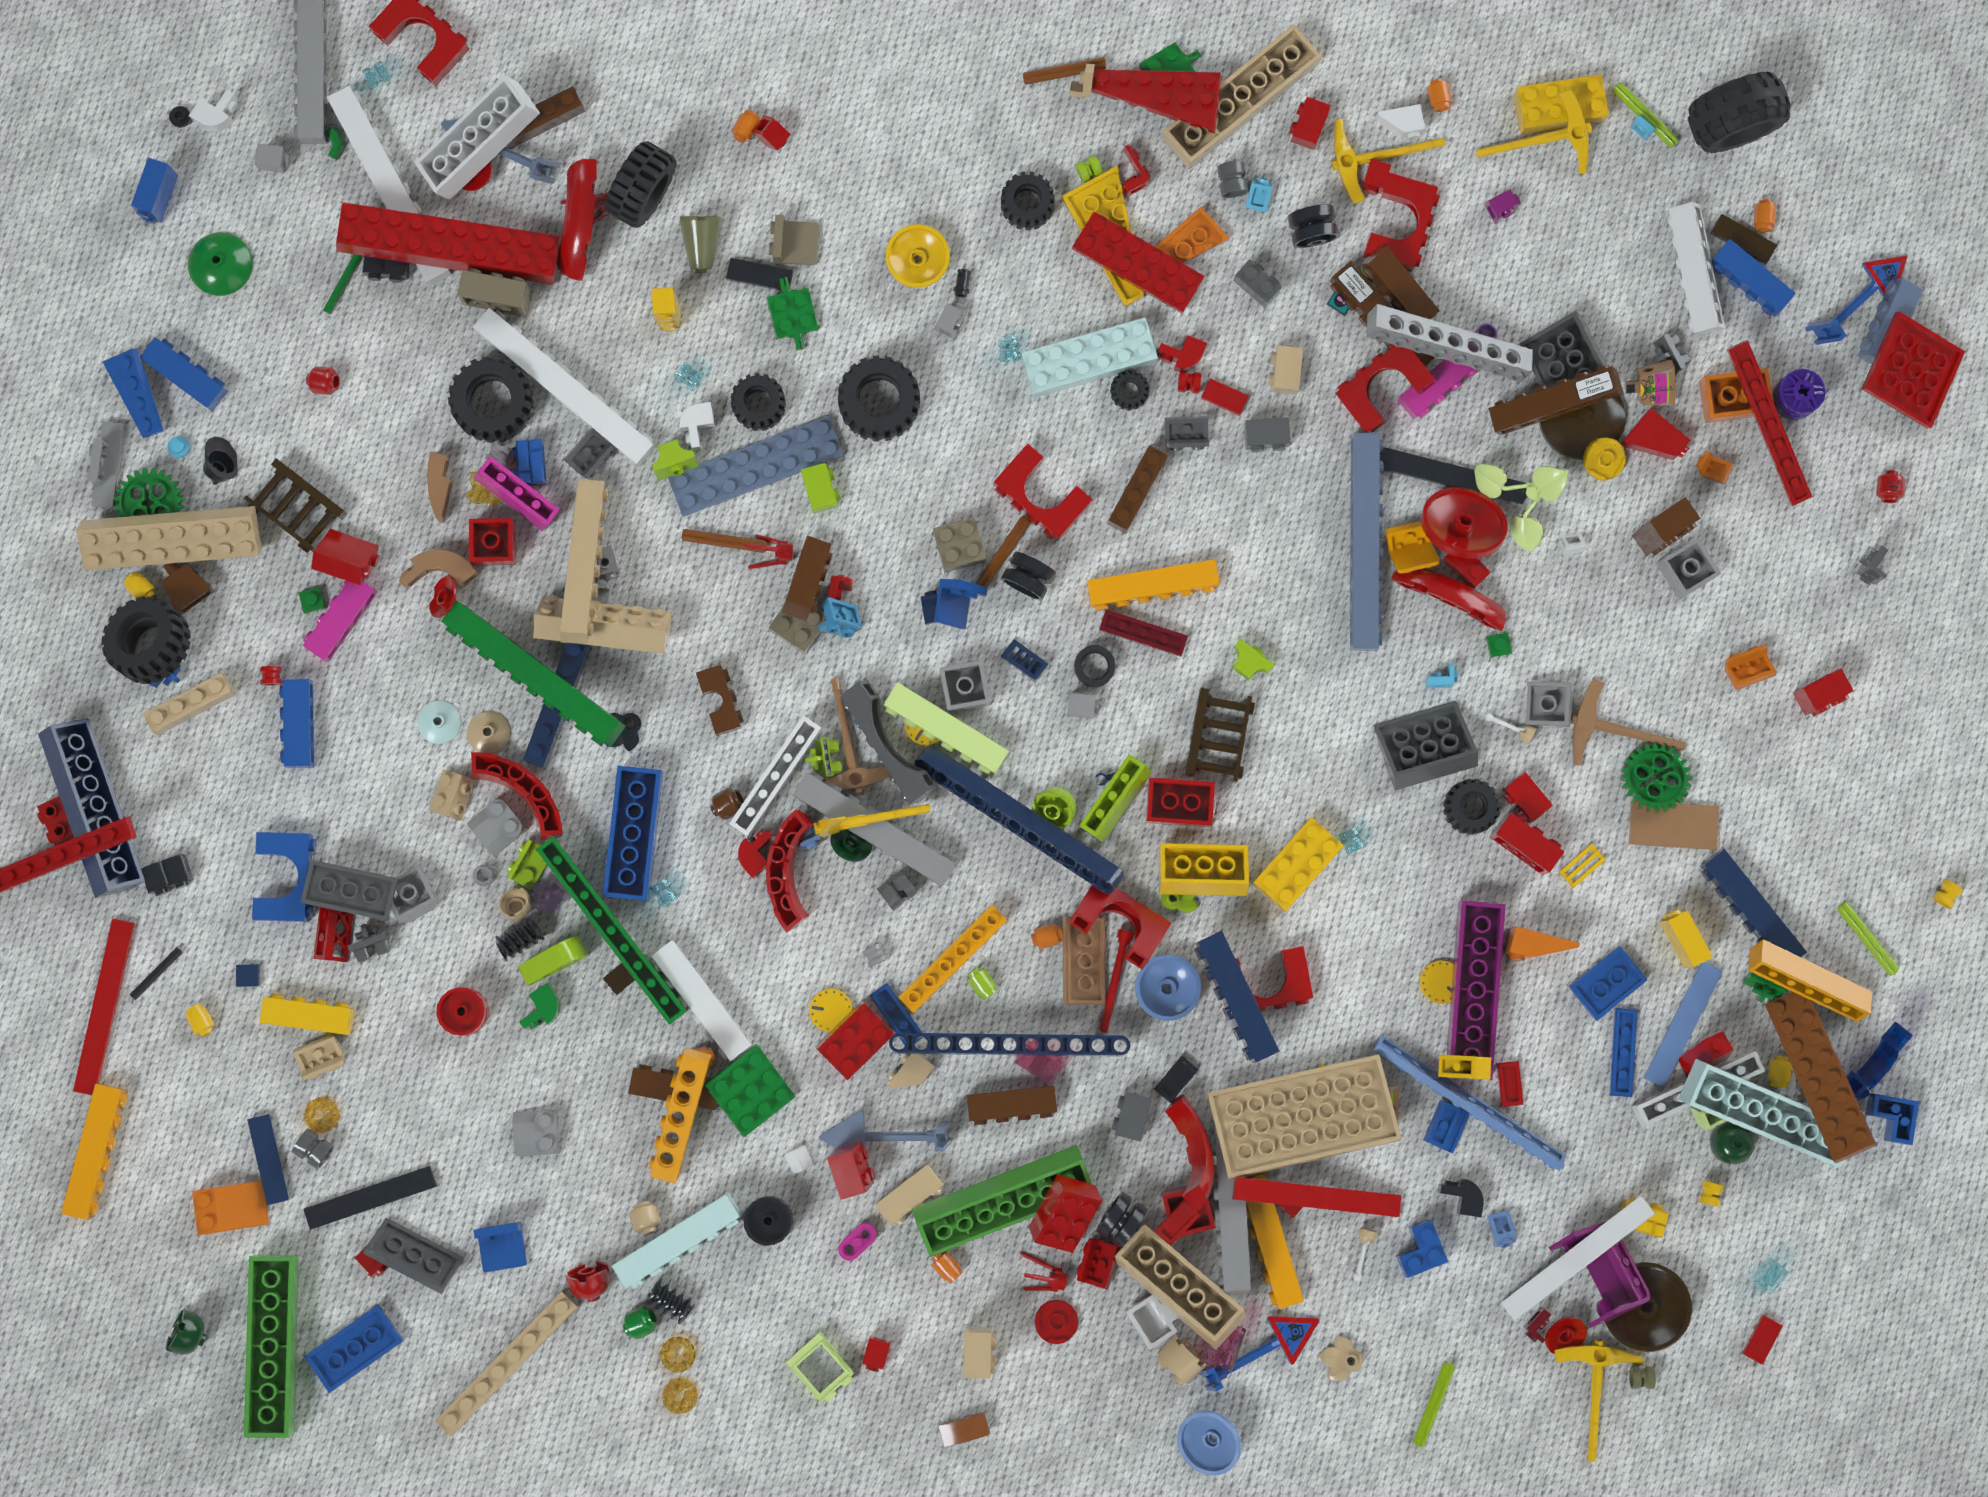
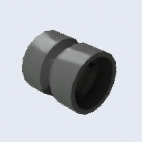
M1229 161L1217 166L1218 177L1223 181L1220 183L1221 197H1239L1249 192L1247 180L1243 178L1246 172L1243 161Z
M902 871L891 877L892 882H885L877 888L893 911L903 904L904 899L909 900L918 893Z
M308 1128L295 1143L292 1153L301 1159L307 1158L308 1164L319 1169L331 1154L334 1145L325 1139L320 1141L319 1135Z

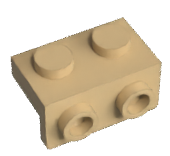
M443 769L429 811L461 821L473 791L475 780Z
M334 1033L293 1049V1055L302 1071L301 1077L303 1080L308 1078L315 1079L328 1070L335 1071L345 1061V1055Z

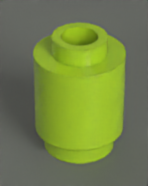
M976 967L968 973V983L978 997L981 996L983 1000L998 990L995 987V981L985 968L980 969Z

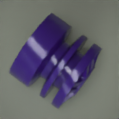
M1799 369L1794 370L1780 380L1775 386L1772 395L1778 414L1786 419L1801 420L1821 406L1825 399L1826 390L1825 384L1819 375L1811 370ZM1798 391H1804L1805 395L1799 394Z

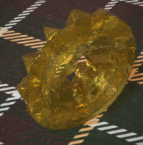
M328 1098L313 1099L306 1105L303 1113L305 1124L310 1130L317 1133H325L332 1130L339 1120L338 1107ZM318 1109H320L321 1112L329 1111L328 1113H326L327 1115L324 1116V1122H322L321 1119L313 1120V1118H315V1116L318 1115Z
M681 1336L668 1339L660 1351L663 1365L672 1372L688 1370L693 1365L696 1357L694 1345L689 1339ZM683 1346L684 1348L682 1355L684 1356V1358H686V1360L678 1358L673 1363L672 1361L674 1359L673 1357L675 1354L672 1352V1350H670V1348L673 1350H679V1348Z
M684 1378L671 1380L663 1390V1404L668 1411L675 1414H685L691 1411L698 1399L695 1385ZM686 1389L683 1397L688 1403L680 1400L674 1404L676 1395L673 1391L680 1393Z

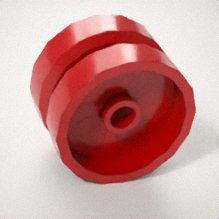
M457 987L448 990L441 996L437 1004L436 1015L439 1024L445 1031L453 1035L469 1036L477 1033L485 1026L489 1016V1007L487 1000L480 992L471 988ZM462 1007L465 1009L464 1015L459 1014V1009H462Z

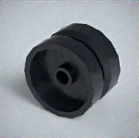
M1332 205L1309 206L1296 210L1287 216L1289 228L1296 230L1291 235L1293 247L1308 248L1323 245L1339 238L1338 226L1332 223L1336 217Z
M1015 551L1010 560V564L1015 569L1006 568L1001 580L1013 589L1033 599L1042 601L1047 593V588L1042 583L1051 584L1056 576V572L1041 561Z
M1123 1191L1109 1205L1095 1230L1103 1237H1107L1116 1228L1112 1236V1243L1121 1249L1131 1238L1148 1211L1142 1204L1136 1203L1128 1212L1127 1209L1132 1202V1198Z
M763 1196L753 1201L746 1209L743 1218L744 1229L748 1237L755 1243L763 1246L775 1245L783 1241L791 1232L794 1223L793 1212L790 1206L783 1199L775 1196ZM766 1217H771V1225L764 1223Z

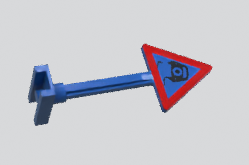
M1907 256L1863 262L1862 266L1872 282L1835 317H1831L1828 320L1811 322L1805 327L1806 331L1813 330L1818 337L1814 343L1819 345L1842 341L1847 335L1840 324L1876 290H1879L1884 297L1887 284L1893 279L1901 278Z
M1268 1316L1267 1320L1275 1334V1338L1223 1367L1219 1366L1215 1369L1214 1367H1205L1198 1375H1206L1205 1379L1209 1384L1205 1386L1206 1390L1217 1392L1224 1388L1221 1381L1227 1378L1228 1374L1281 1346L1289 1363L1293 1365L1318 1325L1319 1319Z

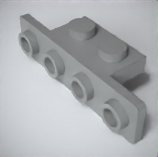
M102 422L100 439L94 438L93 444L89 447L91 462L87 466L86 477L94 485L91 501L93 507L114 508L125 428L123 423Z

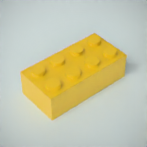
M1602 74L1517 87L1513 95L1520 134L1525 135L1567 128V109L1560 94L1568 90H1572L1575 94L1585 123H1604L1609 116Z
M1310 817L1252 882V885L1283 912H1287L1344 845Z
M1160 843L1159 894L1247 896L1249 888L1248 845Z

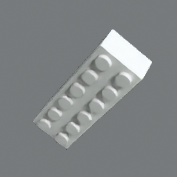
M504 75L414 163L433 191L450 200L540 112L521 85Z

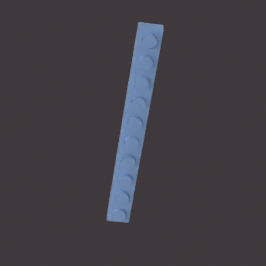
M1381 1035L1378 1038L1373 1050L1382 1059H1388L1399 1070L1411 1074L1417 1082L1425 1083L1436 1094L1448 1098L1454 1106L1463 1108L1474 1119H1480L1491 1130L1500 1132L1511 1143L1520 1145L1529 1155L1540 1158L1546 1166L1555 1168L1558 1171L1563 1167L1566 1158L1565 1154L1447 1077H1438L1436 1070Z

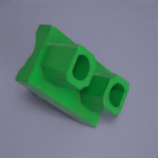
M1752 972L1743 981V984L1753 987L1752 992L1758 994L1757 1001L1761 1003L1765 998L1771 1000L1774 999V996L1780 998L1788 990Z

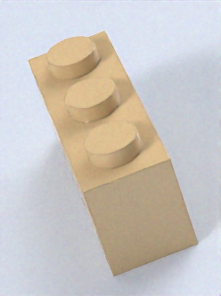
M926 1164L878 1201L875 1206L891 1226L894 1223L898 1226L907 1219L906 1214L912 1208L925 1204L923 1201L929 1196L933 1199L943 1191L941 1187L944 1184L930 1165Z

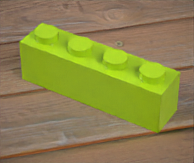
M1128 754L1079 826L1085 832L1104 843L1148 780L1152 771L1145 764Z

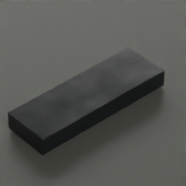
M730 258L726 280L782 291L779 279L788 277L789 286L791 287L794 271Z

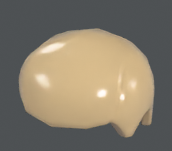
M511 887L499 900V910L509 920H520L526 917L532 908V899L523 887Z

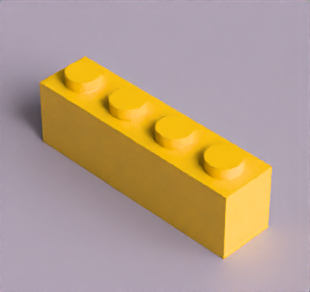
M271 993L270 997H263L259 1023L351 1035L354 1009L349 1008L348 1003L336 1002L335 1006L327 1005L326 1000L314 999V1003L305 1002L306 998L292 996V1000L283 999L284 995Z

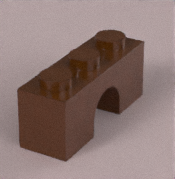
M718 665L696 672L702 694L717 693L723 699L721 708L709 714L716 736L742 729L740 723L744 722L740 710L736 711L734 702L738 701L734 689L729 690L727 682L731 681L728 670H723L722 666Z

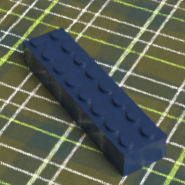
M89 718L50 725L38 733L74 838L122 819L123 816ZM131 840L82 860L95 898L130 890L145 882Z

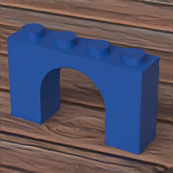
M256 832L255 854L285 856L289 858L297 868L298 881L293 891L285 897L253 898L252 920L309 922V918H312L313 905L300 903L310 859L312 860V852L316 851V839H313L312 834Z

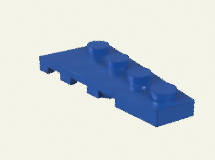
M138 348L130 349L102 361L142 437L148 438L164 432Z

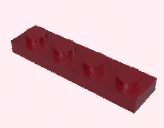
M1107 609L1099 628L1101 632L1182 657L1188 638L1187 635Z

